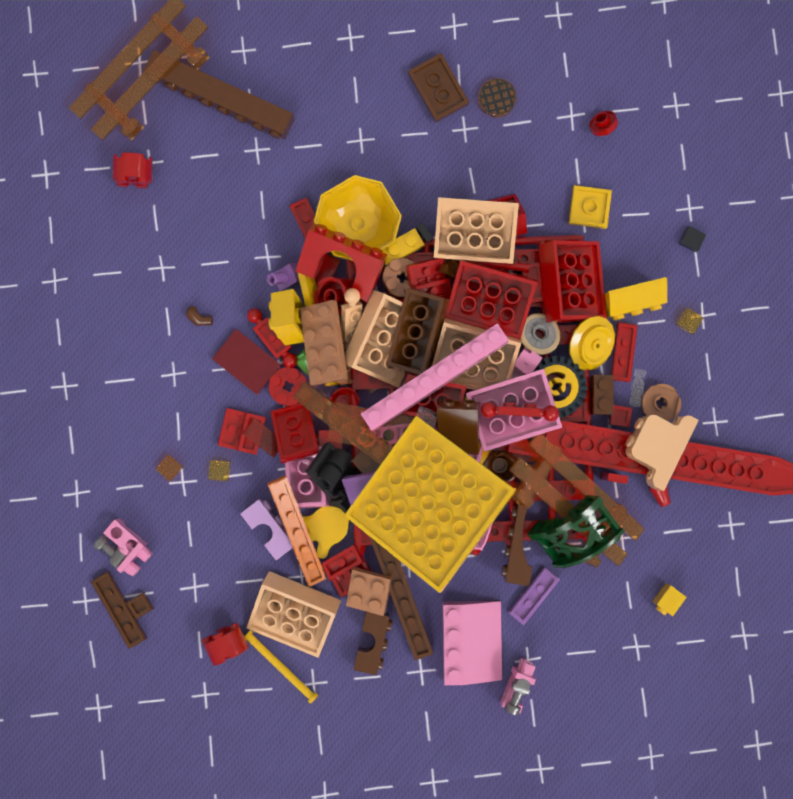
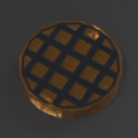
M501 78L485 82L478 95L479 106L482 111L494 118L509 114L514 108L517 99L513 85Z

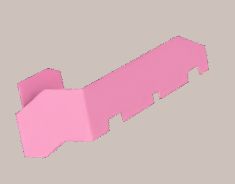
M524 348L516 359L511 379L520 377L524 373H532L542 357L534 351Z

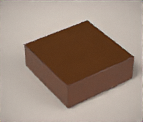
M145 592L126 603L135 619L154 609Z

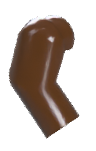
M195 306L187 308L186 317L194 325H213L212 316H201Z

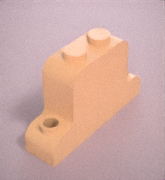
M647 415L636 421L634 425L635 431L633 435L629 436L625 444L627 446L626 455L649 469L646 482L650 487L658 491L665 490L699 421L692 416H676L673 422L670 423L657 415Z

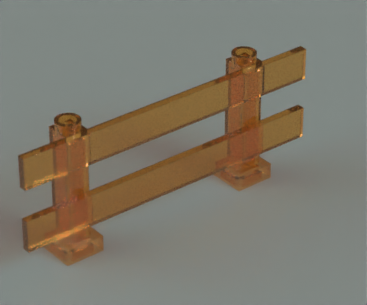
M169 0L158 12H155L143 29L93 82L86 85L85 91L69 107L71 111L82 119L98 103L106 113L91 130L102 140L120 124L123 127L121 132L132 141L144 126L136 118L130 119L127 114L185 54L188 57L187 61L189 64L199 70L210 58L201 46L198 49L193 46L209 28L199 17L196 16L181 33L171 24L186 8V5L181 0ZM163 33L172 43L114 103L105 93L157 37Z
M542 434L534 436L528 445L540 457L532 468L521 458H518L509 471L522 482L517 489L514 488L516 491L511 498L520 506L530 508L534 503L531 496L535 493L562 518L569 515L567 511L572 509L574 505L544 479L553 467L584 496H600L604 501L603 505L618 525L624 529L629 537L637 541L644 528L626 512L627 509L623 505L616 503L561 453L562 449L559 446L550 443ZM606 521L600 524L605 525L606 530L610 527ZM589 531L579 532L586 539L588 538ZM612 544L602 552L616 566H620L627 556V553L617 544ZM599 555L585 561V563L598 568L602 561L598 559Z

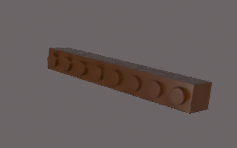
M156 50L152 51L144 68V72L151 82L165 84L167 89L173 92L178 90L186 98L191 100L195 98L199 100V103L208 108L213 106L217 108L219 113L226 116L230 114L240 123H250L254 129L258 131L263 129L269 132V135L275 139H286L295 120L293 113Z

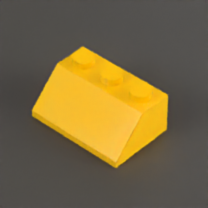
M664 277L608 291L605 294L607 319L613 318V321L625 318V314L631 313L632 316L643 314L645 309L650 308L651 312L662 309L661 305L667 303V278Z

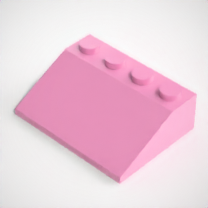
M544 369L466 393L467 399L480 402L481 406L486 402H492L498 407L503 406V403H516V407L523 408L524 404H537L536 408L544 409L548 405L555 406ZM481 407L479 409V437L484 451L562 428L559 417L552 422L545 420L544 417L495 415L492 418H485L481 414Z
M501 601L442 602L444 685H469L502 680Z

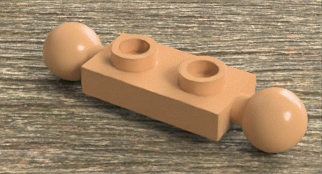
M354 288L348 289L344 294L348 304L341 305L342 341H344L343 345L347 348L362 316V303L359 302L360 293Z

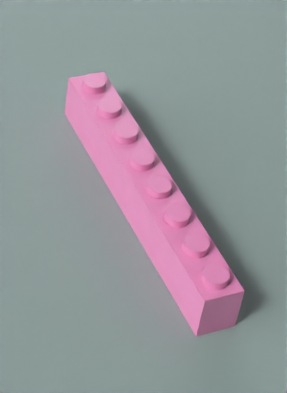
M497 323L361 413L362 417L370 429L375 432L508 344V338Z

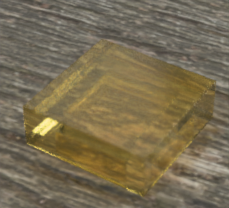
M210 460L208 480L229 481L230 462Z

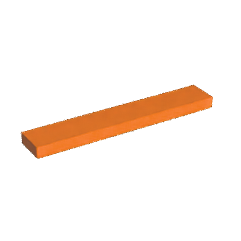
M286 475L268 482V488L307 585L311 587L327 579Z

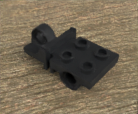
M327 442L322 446L305 472L331 499L329 503L333 507L342 509L346 514L351 505L342 479L346 476L362 473L360 471L356 472L358 468L350 465L352 457L348 452L343 449H336L330 442Z

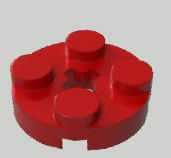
M285 367L277 370L271 376L269 392L276 402L281 405L292 406L304 399L308 390V382L300 371L295 368ZM287 381L290 384H294V387L291 388V392H288V390L283 389V387L285 386V382Z

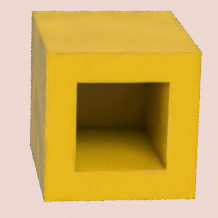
M665 583L652 602L657 605L655 609L663 615L668 613L674 616L687 597L671 585Z

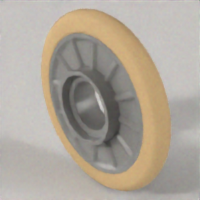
M535 313L527 316L521 336V342L524 347L539 355L548 354L555 350L560 341L558 325L556 323H546L545 314ZM537 329L542 330L544 338H538L535 331Z

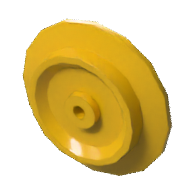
M594 316L581 322L575 329L570 340L569 354L571 360H573L572 362L579 365V369H597L611 355L615 343V332L612 324L606 318Z

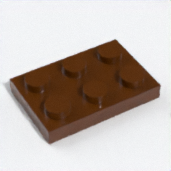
M442 53L408 71L409 77L435 123L469 105L465 93Z

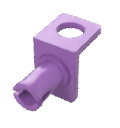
M298 262L290 263L280 270L268 274V284L271 286L277 285L281 291L299 282L298 272H296Z

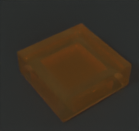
M168 454L155 469L171 482L183 469V466Z

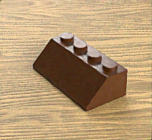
M407 288L386 365L418 375L431 368L450 299Z

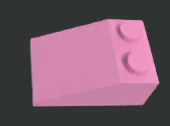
M317 454L285 463L286 477L299 509L330 507V498L305 472Z

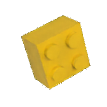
M294 289L271 293V301H269V310L271 312L269 327L276 333L277 338L284 345L304 342L299 308L305 307Z

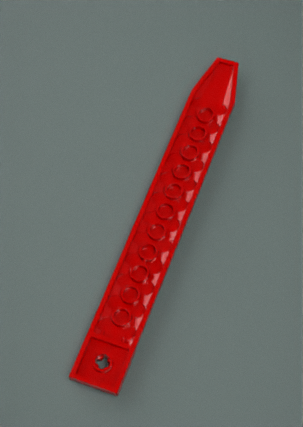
M561 421L562 428L536 435L530 441L526 438L510 443L507 446V452L644 475H647L649 471L647 467L626 455L627 446L625 444L629 436L633 435L632 432ZM688 442L670 479L772 496L793 494V463L780 457Z

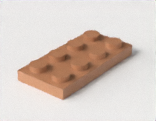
M331 300L299 308L310 386L347 380L337 301Z

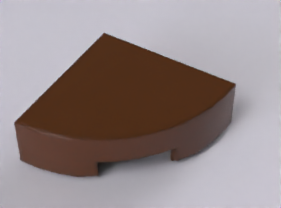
M449 259L445 261L440 267L439 272L455 279L460 260Z

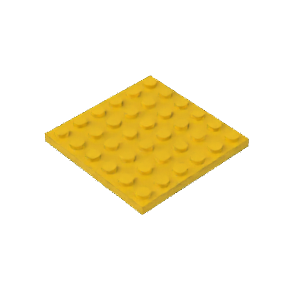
M416 416L344 516L437 592L441 593L516 490Z

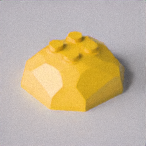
M354 175L321 194L314 223L323 224L331 231L344 233L350 239L360 240L364 242V245L371 248L376 247L384 250L395 243L402 215L382 182ZM331 251L336 257L353 261L347 254L341 251Z

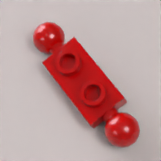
M251 308L247 313V318L250 322L257 324L253 328L256 334L276 359H279L281 356L283 357L285 367H296L297 356L288 352L292 346L284 345L277 338L276 333L269 327V317L263 320L261 310Z
M486 402L481 406V414L485 418H492L495 415L544 417L549 422L555 421L559 417V410L553 405H548L544 409L536 408L537 404H524L523 408L516 407V403H503V406L498 407L492 402Z

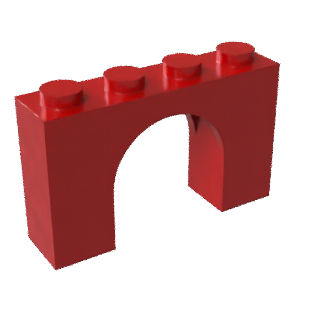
M314 223L308 230L296 272L314 279L320 271L325 253L341 251L347 254L356 266V278L352 288L359 291L361 300L368 302L373 290H375L388 254L383 253L379 248H371L364 245V242L360 240L350 239L344 233L331 231L323 224Z

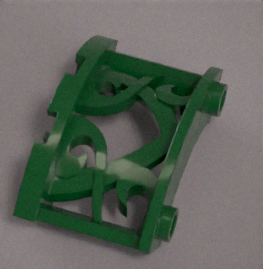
M586 495L576 506L567 511L569 515L561 519L557 516L548 520H538L527 535L531 540H536L553 561L551 565L554 568L565 569L599 555L612 544H616L625 531L603 505L604 501L600 496ZM596 510H598L599 513L602 515L597 519L595 514ZM604 521L610 526L607 530L605 525H600ZM573 529L578 532L589 531L584 546L565 543L568 537V530Z

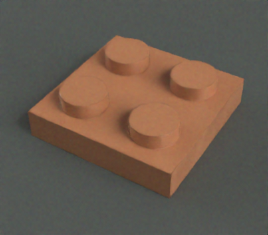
M354 567L352 569L346 606L384 616L392 577Z

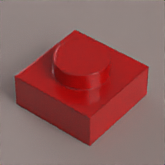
M613 405V415H610L609 424L630 427L632 408Z

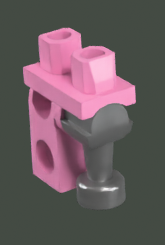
M120 518L115 519L103 533L106 536L102 535L93 545L97 551L103 550L110 557V563L117 568L116 570L120 573L125 571L131 576L136 575L141 568L134 562L136 557L146 562L153 554L146 547L148 543L127 527ZM108 538L118 545L116 549L108 544Z
M523 658L520 659L518 667H512V674L500 701L505 711L519 716L523 708L520 703L523 695L529 694L530 684L534 685L536 681L533 676L535 666L532 665L531 661Z

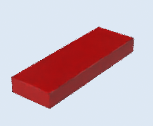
M307 197L289 205L305 239L308 230L314 224L315 218Z
M617 323L611 375H614V381L631 382L638 325Z

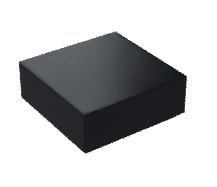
M421 223L416 226V231L422 240H425L427 244L433 240V236L424 224Z
M689 226L679 244L697 253L706 234Z

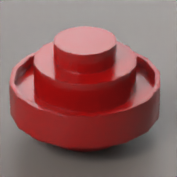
M602 111L591 119L589 127L593 135L606 136L616 129L618 119L613 111Z

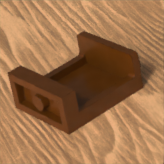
M444 399L440 401L437 407L438 432L471 455H479L482 447L481 440L479 439L480 402L470 399L464 401Z

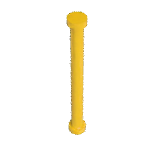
M250 630L244 636L245 639L306 696L311 704L318 694L316 692L313 693Z

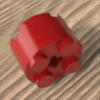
M121 153V157H117V154L113 155L112 180L116 182V186L128 187V185H136L137 188H148V184L152 183V157L149 156L148 160L144 158V154Z
M326 277L317 284L319 285L317 291H314V303L319 304L335 300L337 301L339 316H341V305L348 304L344 294L348 289L352 288L354 281L344 277Z
M237 622L228 627H221L216 630V634L213 636L211 634L201 639L213 666L226 662V659L240 655L249 647Z

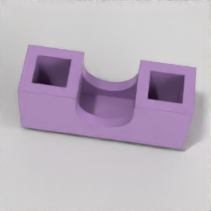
M259 499L244 510L241 516L251 529H254L259 524H266L272 529V538L264 546L274 559L278 560L292 549V545L283 527L281 518L278 515L275 517L271 512L273 508L267 500Z

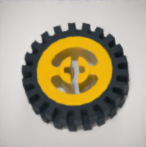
M552 356L541 360L533 372L544 369L546 376L552 373L563 376V379L553 378L552 382L551 380L548 382L553 397L563 393L566 389V384L569 385V392L566 398L562 401H554L555 406L559 410L560 418L575 412L583 404L588 386H586L587 379L583 375L584 372L579 369L577 363L575 364L572 362L573 360L565 359L562 356ZM553 383L560 385L558 391H553L551 389L553 387Z

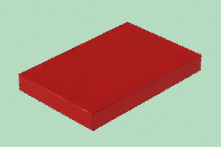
M308 401L270 411L282 464L318 454L320 450Z

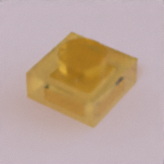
M686 308L676 325L693 335L704 317Z

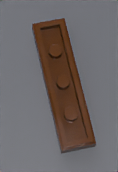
M110 571L92 580L93 587L128 649L146 640L147 636L126 604L127 601Z

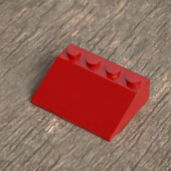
M552 240L538 245L546 323L584 321L594 316L607 319L599 241Z
M460 260L445 318L486 330L498 323L505 335L521 339L538 280L474 261Z

